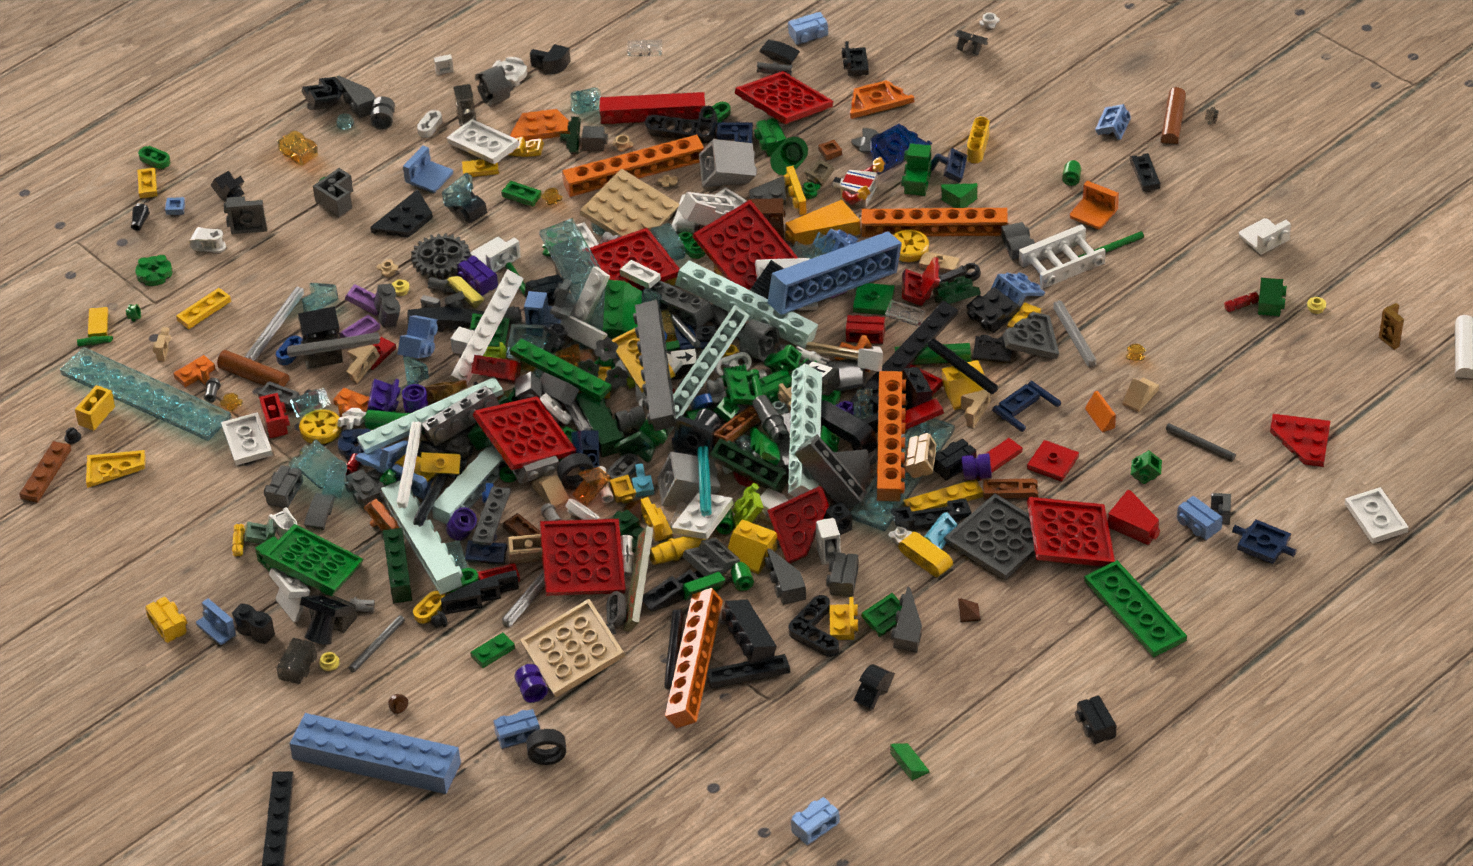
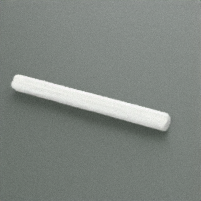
M414 421L411 424L397 498L398 508L405 509L408 506L422 431L421 422Z

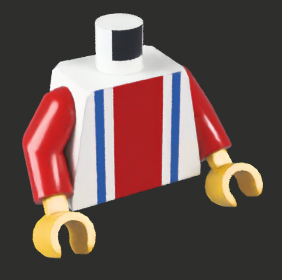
M879 157L866 170H849L844 179L834 178L833 187L840 189V198L848 204H855L866 208L878 186L877 171H883L885 162Z

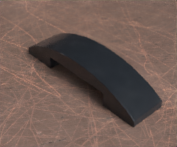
M966 499L947 501L946 507L911 511L910 506L890 510L895 525L907 529H931L945 512H948L955 522L963 520L971 514Z

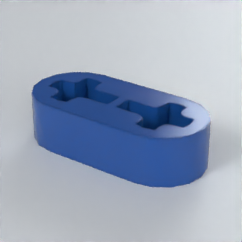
M300 336L289 337L276 351L278 364L289 365L296 359V357L287 356V347L303 344V339Z
M706 393L695 397L690 403L691 409L710 408L713 404L711 394Z

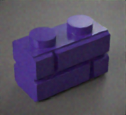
M473 255L467 261L464 260L458 264L457 275L481 296L488 293L489 290L492 291L498 287L497 274L476 256Z

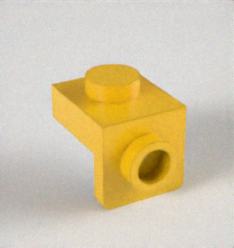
M629 475L610 479L616 503L622 502L625 504L633 501V498L636 496V490L633 489Z

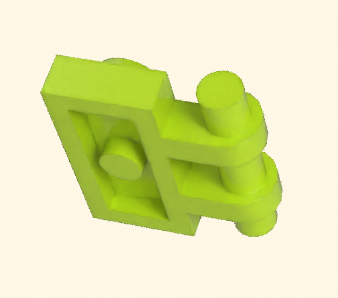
M755 483L747 487L743 492L742 498L735 502V507L732 509L735 514L733 517L735 527H737L742 519L752 523L763 509L760 494L756 493L759 486Z

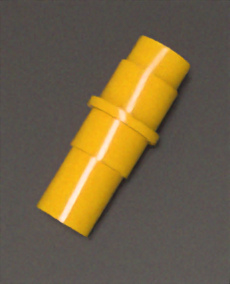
M682 536L676 539L670 538L667 542L652 547L649 559L653 565L672 560L678 561L683 556L684 550L697 548L700 546L701 540L706 539Z

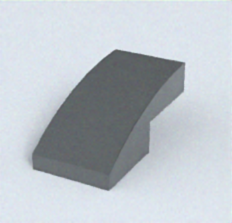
M315 494L304 522L305 527L325 529L328 515H331L335 496Z

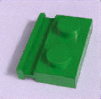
M891 593L862 612L861 617L873 631L875 630L878 633V637H881L897 626L898 623L895 622L896 613L901 611L902 606H900L899 599Z

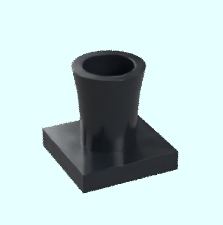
M708 409L699 410L694 420L679 416L676 420L673 450L687 455L698 456V448L700 446H707L709 459H711L710 453L712 452L714 432L720 428L719 417Z
M321 594L301 597L299 605L314 610L312 620L304 637L315 643L332 644L335 617L353 615L355 607Z

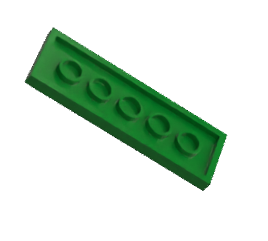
M1118 560L1084 576V582L1153 658L1187 641V635Z

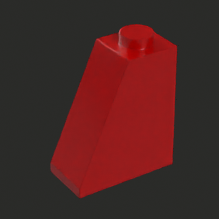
M1130 490L1124 493L1108 513V526L1110 529L1146 545H1149L1153 539L1156 540L1160 534L1159 519Z

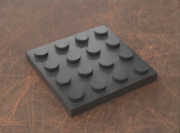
M997 494L992 495L944 537L947 545L1004 580L1009 578L1035 555L1029 514Z

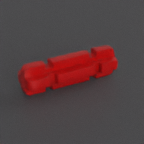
M1257 292L1249 293V296L1246 294L1233 299V301H1226L1224 308L1227 312H1231L1235 308L1240 309L1251 305L1250 303H1258L1259 295Z

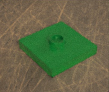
M867 283L857 287L853 312L890 315L895 285Z

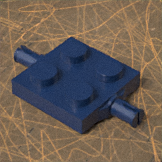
M1255 519L1252 525L1246 529L1234 525L1232 533L1242 536V539L1237 544V550L1271 564H1274L1282 553L1292 557L1296 555L1297 549L1286 546L1291 539V533Z

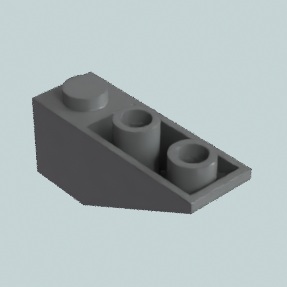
M336 76L343 89V99L345 103H349L351 111L356 113L359 119L371 115L373 101L376 99L372 91L344 77Z
M767 549L768 557L765 558L766 568L771 570V582L776 584L775 592L777 598H781L783 605L806 600V586L801 572L772 549Z
M907 587L906 593L902 594L900 598V606L902 608L901 611L896 613L895 622L898 624L896 628L892 629L891 640H894L893 648L917 653L922 636V624L911 588Z

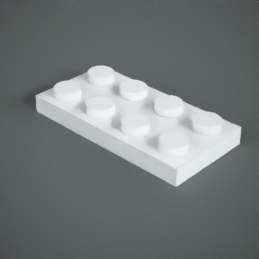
M473 119L447 137L449 144L494 165L520 146L517 139Z

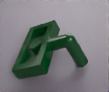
M571 116V121H568V132L570 134H560V141H567L566 148L569 149L571 154H579V141L582 139L580 136L581 119Z
M641 430L615 443L613 450L620 456L627 453L638 455L645 462L649 463L654 455L656 444Z

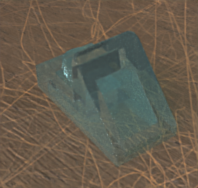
M465 173L442 192L444 206L452 207L472 204L470 194L473 189L472 175Z
M309 283L311 294L302 298L303 310L308 312L322 309L339 300L336 285Z
M403 356L407 386L419 384L418 380L429 378L426 364L412 357Z
M324 387L290 400L297 417L331 405Z

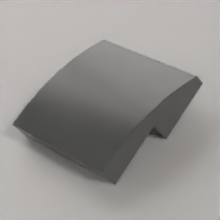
M843 359L829 362L828 366L832 367V369L827 373V389L844 391L864 387L867 378L865 369L858 367L857 360Z
M866 449L833 452L865 490H872L870 463Z
M716 537L701 540L699 547L684 550L682 556L703 576L716 572L722 574L730 570L735 563L740 562V559Z

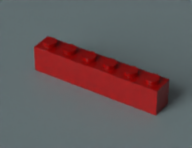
M705 92L600 97L601 124L645 122L646 118L650 115L696 120L699 118L700 110L706 106Z

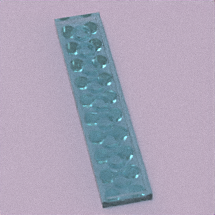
M85 347L60 369L61 375L92 389L96 385L112 391L114 399L207 441L222 428L221 422L231 419V413Z

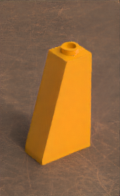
M839 200L785 223L786 231L784 232L787 241H790L797 247L822 242L830 228L836 231L840 229L846 234L850 233L854 236L861 234L860 219L843 200Z

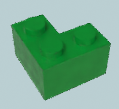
M910 143L909 149L905 150L904 161H907V164H905V176H902L901 186L904 187V194L926 196L932 173L931 145Z

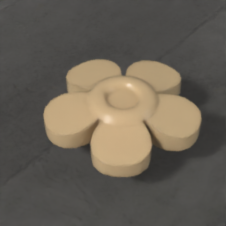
M669 174L658 179V184H662V187L675 186L678 181L676 176L670 177Z

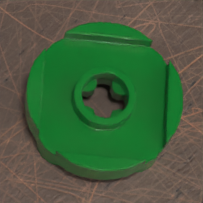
M165 255L142 257L138 260V265L135 268L137 280L140 283L141 281L145 282L147 286L161 285L173 273L171 263Z

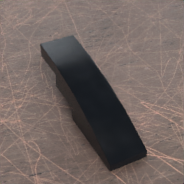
M452 307L410 309L407 311V325L409 317L417 315L437 319V331L443 332L445 327L457 330L458 327L471 326L473 313L483 315L485 311Z
M516 570L473 582L441 598L443 613L447 615L483 608L482 602L501 599V592L518 590L519 584Z
M688 570L676 579L671 576L644 594L642 602L651 612L684 600L685 583L705 576L698 570L694 573Z

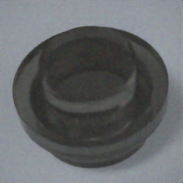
M1211 107L1210 110L1207 109L1205 120H1207V124H1215L1217 121L1219 110H1216L1215 107Z

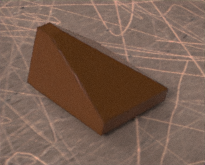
M641 499L628 502L624 511L629 510L636 516L639 522L642 518Z
M962 598L958 599L960 622L981 621L978 603Z

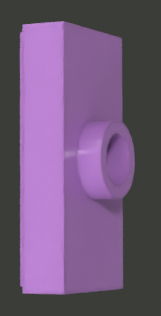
M354 284L346 294L345 300L376 316L379 314L374 306L375 294Z
M367 315L339 332L340 338L374 333L380 329V323L370 315Z

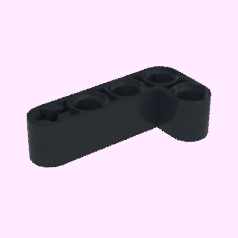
M704 106L700 110L698 121L660 115H650L645 120L646 128L652 136L679 140L698 135L701 143H709L714 139L718 123L717 114L712 106ZM712 114L711 118H705L707 115ZM670 126H675L672 130H668ZM692 128L690 132H685L686 129ZM705 130H708V131H709L707 134L702 135V132H703V131H705Z
M826 400L821 401V426L824 425L835 435L850 442L853 451L866 449L869 454L878 447L875 433L869 424Z

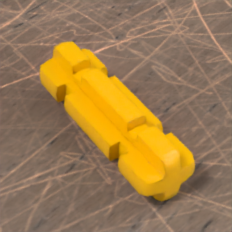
M235 524L232 552L233 556L241 557L243 555L245 528L243 524Z

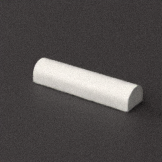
M1461 315L1455 321V377L1473 378V317L1469 315Z

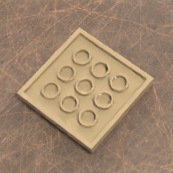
M621 169L580 210L579 215L605 231L610 232L613 236L619 235L622 237L644 228H648L654 236L676 213L680 204Z
M590 599L520 639L532 661L540 669L542 677L555 698L626 657Z

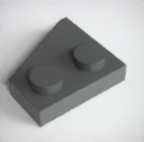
M784 177L750 189V199L783 198V205H786Z

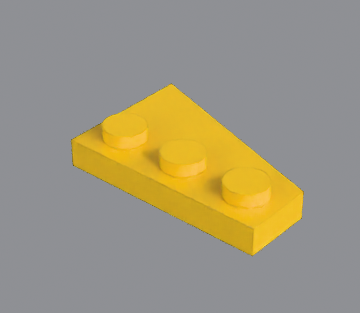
M145 450L87 455V488L144 470L146 461Z

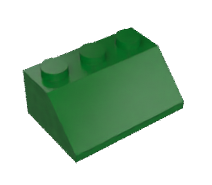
M608 280L605 287L602 331L607 333V337L611 339L638 327V324H635L633 313H636L635 305L642 302V291L626 281Z

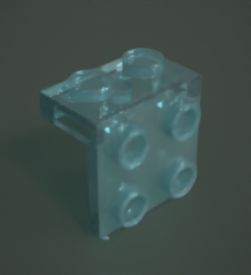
M316 439L310 446L306 444L299 452L301 456L299 458L295 456L288 464L290 468L300 469L302 474L320 489H323L343 467V463Z

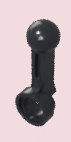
M968 263L964 267L962 265L957 269L938 276L940 278L939 283L945 281L950 283L955 278L962 276L975 281L980 277L981 270L977 264ZM969 269H975L973 272L967 273Z

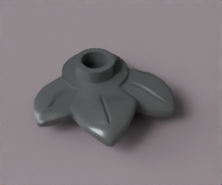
M862 128L863 137L851 139L852 144L858 147L860 152L865 153L883 148L887 144V140L882 133H878L870 128Z

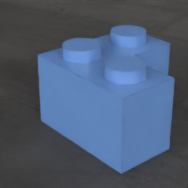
M528 292L524 305L528 334L551 335L543 329L544 325L555 322L561 323L560 319L550 314L552 307L548 306L547 293Z
M417 315L410 316L407 335L400 336L397 354L413 358L431 356L435 349L433 341L434 335H436L438 330L437 319Z

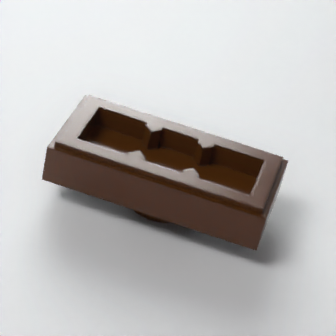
M518 513L503 522V528L513 536L540 534L539 529Z

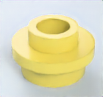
M400 279L392 283L396 296H404L408 293L410 286L406 280Z
M1313 297L1308 300L1307 307L1311 313L1320 314L1326 308V302L1320 297Z
M333 652L324 653L319 660L321 669L325 671L335 670L340 664L338 656Z

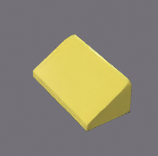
M460 276L447 279L449 286L455 292H463L464 300L476 309L484 301V298Z

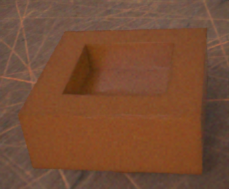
M835 140L818 145V150L826 161L842 155V149Z

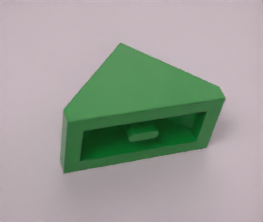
M977 183L941 184V200L953 208H966L977 200Z

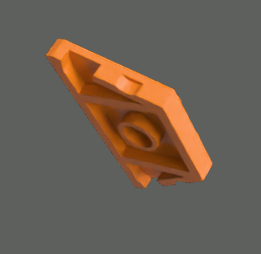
M887 80L854 88L850 118L853 119L914 103V96H907L903 93V89L894 86L893 83Z
M558 109L522 113L510 136L513 138L523 137L525 141L560 137V134H570L568 132L569 120Z

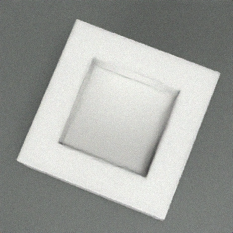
M451 54L434 58L437 75L454 72Z

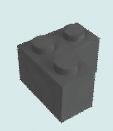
M341 168L336 169L313 185L315 202L336 216L341 217L352 209L350 195L353 192L352 178L350 174Z

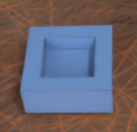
M185 197L167 198L166 215H183L186 203Z

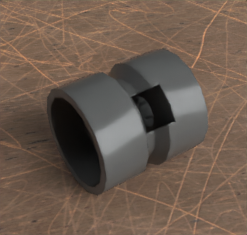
M385 96L378 97L373 101L370 116L372 126L380 130H385L392 126L393 114L395 112L394 101Z
M642 406L631 408L629 412L623 410L614 414L619 426V432H623L624 436L632 434L633 430L639 432V429L646 420Z

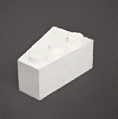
M687 192L677 210L686 221L706 226L737 207L727 196Z

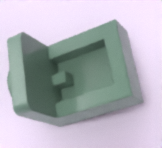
M269 519L267 525L247 522L245 526V541L262 544L274 537L276 527H273V519Z

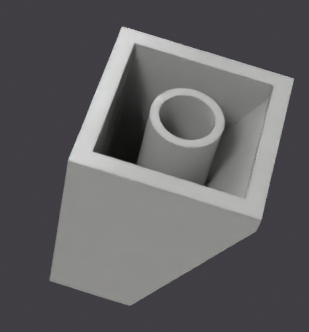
M713 139L699 154L702 187L749 183L757 174V168L754 163L755 151L753 150L752 143Z
M670 452L657 477L662 506L687 504L699 492L698 456ZM709 459L711 494L715 495L720 490V482L717 478L718 470L715 467V462L713 459Z

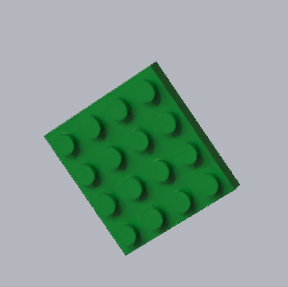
M294 524L264 554L262 561L272 568L285 572L290 577L297 578L305 585L320 590L325 595L333 596L361 566L363 558Z

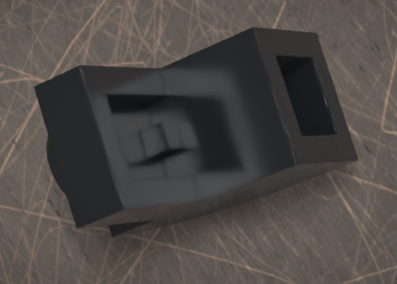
M554 44L549 52L532 49L530 52L531 66L543 69L546 75L560 73L571 62L570 48Z
M229 171L216 177L211 183V187L216 194L226 203L227 198L240 197L245 194L241 188L245 182L243 178L239 176L234 179Z
M875 664L869 665L859 679L861 684L853 701L874 709L881 691L888 692L895 673Z

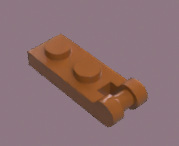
M1033 478L983 479L984 499H989L994 494L1002 498L1028 499L1029 497H1039L1037 490L1038 481Z

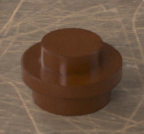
M402 694L391 696L388 701L390 711L394 714H400L405 711L408 706L407 697Z

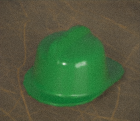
M795 136L784 140L771 155L770 165L773 171L779 175H786V167L794 166L796 170L808 156L806 142L800 137Z

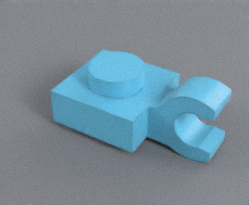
M643 463L635 464L637 477L632 478L633 489L636 490L635 497L654 495L651 475L645 476Z

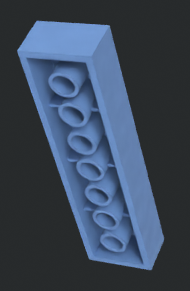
M885 232L773 272L768 304L782 315L897 273L902 243L890 232Z
M308 713L304 714L289 743L292 759L443 794H447L461 764L459 747Z

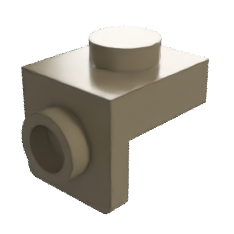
M819 159L811 171L805 169L804 173L809 182L823 186L835 169L832 165Z

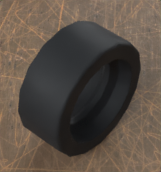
M582 453L571 454L565 457L557 466V474L562 485L571 490L587 486L592 482L596 473L590 457ZM578 467H585V469L581 473L574 476H567V474L571 470Z
M555 729L537 730L530 734L526 741L528 758L539 765H551L560 762L567 753L565 736ZM547 744L556 746L551 749L537 748L541 745Z

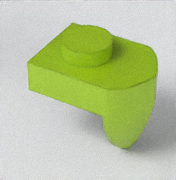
M502 342L499 343V347L488 346L483 356L509 360L508 350Z

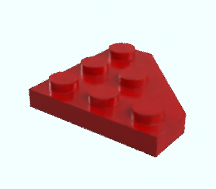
M1273 414L1270 433L1274 437L1280 438L1282 444L1291 453L1297 454L1299 460L1304 465L1324 467L1331 421Z
M821 486L767 510L774 530L777 532V538L785 559L789 564L808 555L816 536V522L823 520L829 504Z

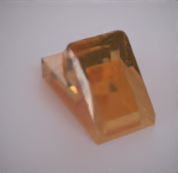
M578 344L555 353V356L578 367L580 361H586L587 359H592L595 362L593 350H579Z
M600 467L578 472L577 474L584 481L572 495L587 507L612 478Z

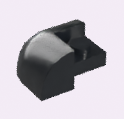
M336 77L320 78L318 85L302 87V94L308 102L307 108L309 110L326 109L336 105L343 92L342 86Z

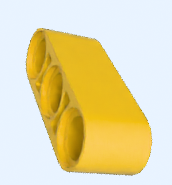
M986 117L974 119L967 142V160L973 164L980 163L983 160L988 143L989 119Z
M917 532L911 533L898 543L899 550L904 556L934 577H939L953 566L952 558L946 552Z

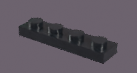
M782 654L774 656L773 662L750 664L747 661L708 669L707 678L710 688L713 689L790 673V666L786 655Z

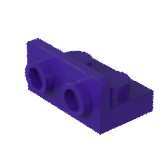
M374 379L371 385L367 410L396 411L399 403L396 398H398L401 387H398L399 379H395L392 385Z

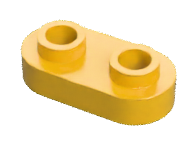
M433 591L423 598L413 609L415 621L418 623L430 622L431 617L437 615V611L442 610L441 598L445 597V595H440L438 591Z

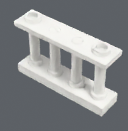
M1081 224L1019 249V264L1022 267L1030 264L1035 267L1040 273V288L1043 289L1105 264V249L1102 248L1094 251L1085 241L1086 228ZM1079 245L1087 255L1078 257L1070 248ZM1063 251L1071 261L1062 264L1055 254ZM1048 258L1055 268L1046 270L1039 261Z

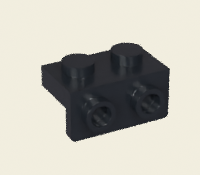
M845 41V48H842V58H846L843 59L844 70L847 69L848 76L869 75L866 47L849 48L848 41Z
M558 322L544 325L543 329L550 333L551 337L543 350L549 353L561 351L566 343L564 339L568 334L564 330L565 327Z

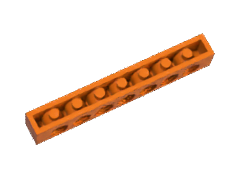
M698 135L682 138L562 170L563 184L569 196L572 197L602 189L621 169L639 179L699 163V154L704 150V147Z
M1007 208L862 209L861 219L862 237H874L885 232H890L893 235L898 231L908 229L917 230L926 236H1001V226L1008 225Z
M879 371L877 501L900 502V496L905 492V482H901V479H905V467H901V464L905 463V452H901V449H905V437H901V434H905V423H902V420H905V408H902V405H905L906 394H902V391H906V379H902V372Z
M713 588L692 594L665 712V717L675 728L697 722L723 602Z

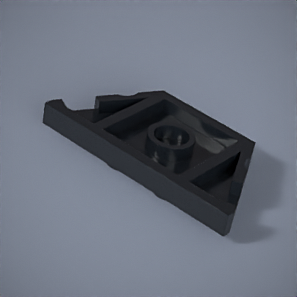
M416 190L370 227L371 233L376 234L377 231H384L390 236L398 235L409 238L429 222L433 215L419 190Z

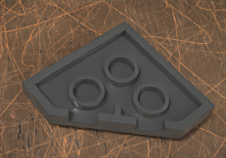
M1032 312L1027 318H1023L1015 323L1012 328L1006 329L1003 334L1007 349L1057 359L1059 356L1050 315Z

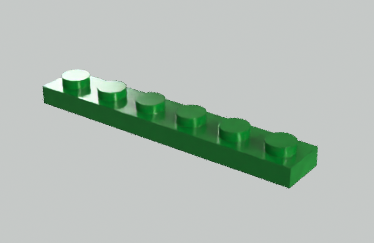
M522 338L510 349V355L573 385L599 401L612 390L611 384Z

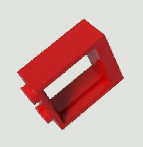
M474 355L471 373L515 381V379L520 377L522 363L508 359Z

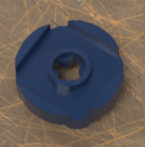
M344 430L338 440L339 454L345 456V459L350 460L352 454L363 453L364 451L358 443L357 437L371 430Z

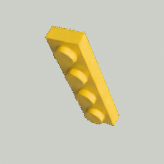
M977 479L905 499L903 500L904 507L910 506L911 511L946 507L947 501L966 499L968 502L982 498L983 490Z

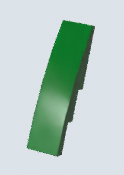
M752 427L750 429L751 449L759 454L760 457L776 466L781 461L777 444L771 437Z

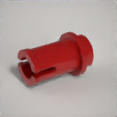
M352 454L348 463L343 466L342 469L345 476L357 471L361 464L360 461L355 460V456L358 454Z

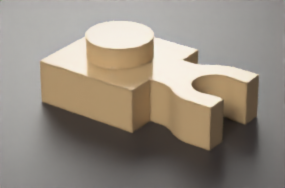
M162 327L157 342L153 344V352L156 353L157 361H165L169 349L168 343L171 340V335H169L170 329L167 327Z

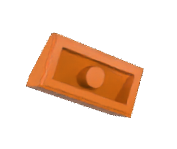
M1095 391L1085 410L1101 432L1112 430L1115 428L1116 414L1102 395Z

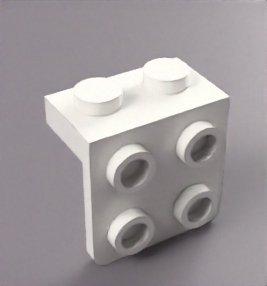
M1264 218L1241 230L1239 237L1262 255L1290 240L1291 223L1284 220L1274 225L1270 220Z

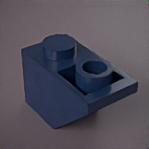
M598 430L571 432L572 444L576 448V453L586 454L590 457L594 468L599 467Z

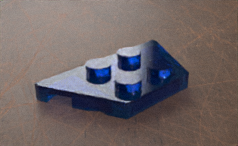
M901 124L887 129L869 141L872 160L874 161L880 157L885 162L883 171H877V176L904 162L905 150L909 149L910 143L932 146L931 141L928 140L926 142L918 137L917 133L909 131Z

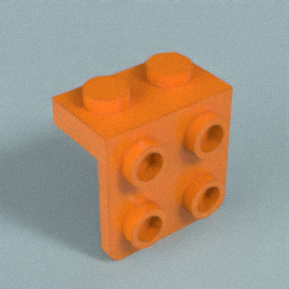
M1086 181L1083 185V199L1071 211L1070 218L1093 228L1101 229L1118 210L1119 193Z

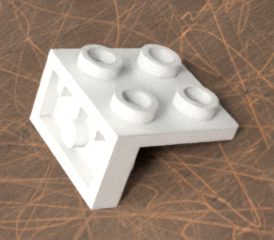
M496 237L470 252V256H476L493 272H496L505 267L506 263H512L521 257L519 241L514 237L505 242L500 237Z
M271 568L269 575L279 587L276 601L293 622H298L304 606L299 605L301 597L309 596L310 590L297 578L290 577L277 568Z

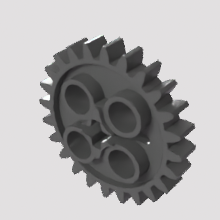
M438 233L437 237L430 235V239L424 237V242L418 241V246H414V250L411 251L413 268H416V272H421V276L427 274V278L431 276L438 278V276H441L444 279L446 275L451 277L452 273L457 275L458 264L464 260L467 261L471 257L469 246L465 244V240L461 241L460 237L454 239V234L447 237V233L444 236H440Z

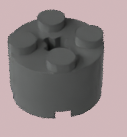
M494 66L475 75V81L479 80L478 92L485 103L489 102L488 106L510 98V91H513V86L510 81H507L505 70L502 66Z
M751 319L744 330H740L738 333L740 352L749 354L752 359L765 361L771 353L776 352L774 347L775 343L779 344V330L772 325Z

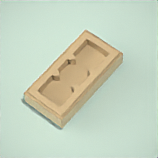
M925 252L919 262V268L926 269L932 259L937 257L938 264L940 265L939 272L947 273L957 269L959 258Z

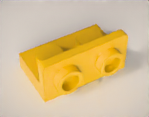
M648 497L641 499L642 516L647 526L653 528L655 542L672 537L673 532L662 509L656 508L655 504H651Z
M849 597V604L830 605V635L837 640H854V631H858V619H854V616H858V604H854L853 597Z

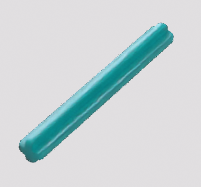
M700 446L698 448L701 515L705 517L712 514L709 451L707 446Z

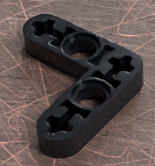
M825 595L814 597L788 626L789 636L792 639L827 657H833L839 653V641L815 626L830 611V599ZM806 615L814 616V618L811 620L805 619L804 617ZM811 636L819 637V639L815 641H812L808 638Z

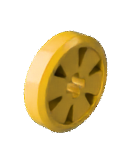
M908 229L893 234L902 243L899 261L915 262L920 260L925 252L929 251V240L922 232Z
M325 409L307 413L299 423L301 437L311 444H326L335 440L342 430V426H337L340 417L335 412Z

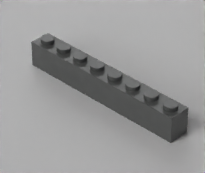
M657 300L635 305L636 313H633L635 324H638V327H635L637 338L640 339V341H637L638 350L642 353L639 356L641 367L644 368L641 370V376L646 383L643 384L645 396L647 395L645 405L650 412L647 413V420L649 425H653L655 431L675 427L677 419L662 313Z

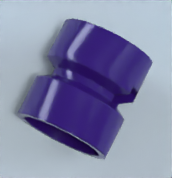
M412 384L403 389L402 399L405 413H413L428 406L427 392L422 385Z
M989 453L978 454L977 458H974L973 455L962 456L965 481L975 480L977 476L980 479L992 478Z
M464 507L455 510L446 524V531L450 538L457 541L468 538L477 523L475 513L469 508Z
M527 664L515 672V681L518 687H520L521 695L526 702L535 703L547 695L548 688L537 665Z

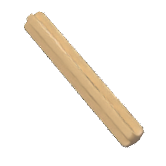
M808 342L805 350L815 351L817 354L858 361L859 350Z

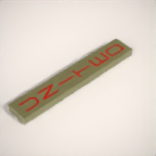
M646 526L638 535L626 609L627 618L623 628L627 632L632 631L640 619L653 536V528Z

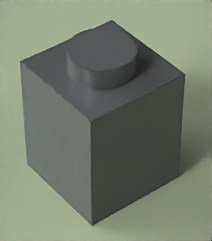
M583 126L581 137L583 151H604L605 144H608V134H605L604 126Z
M532 372L515 379V396L519 400L536 396L540 399L542 396V382Z

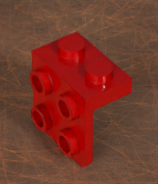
M937 257L932 259L923 274L908 269L904 270L902 273L903 300L920 306L926 300H929L932 290L937 288L940 282L938 277L940 265L938 264Z

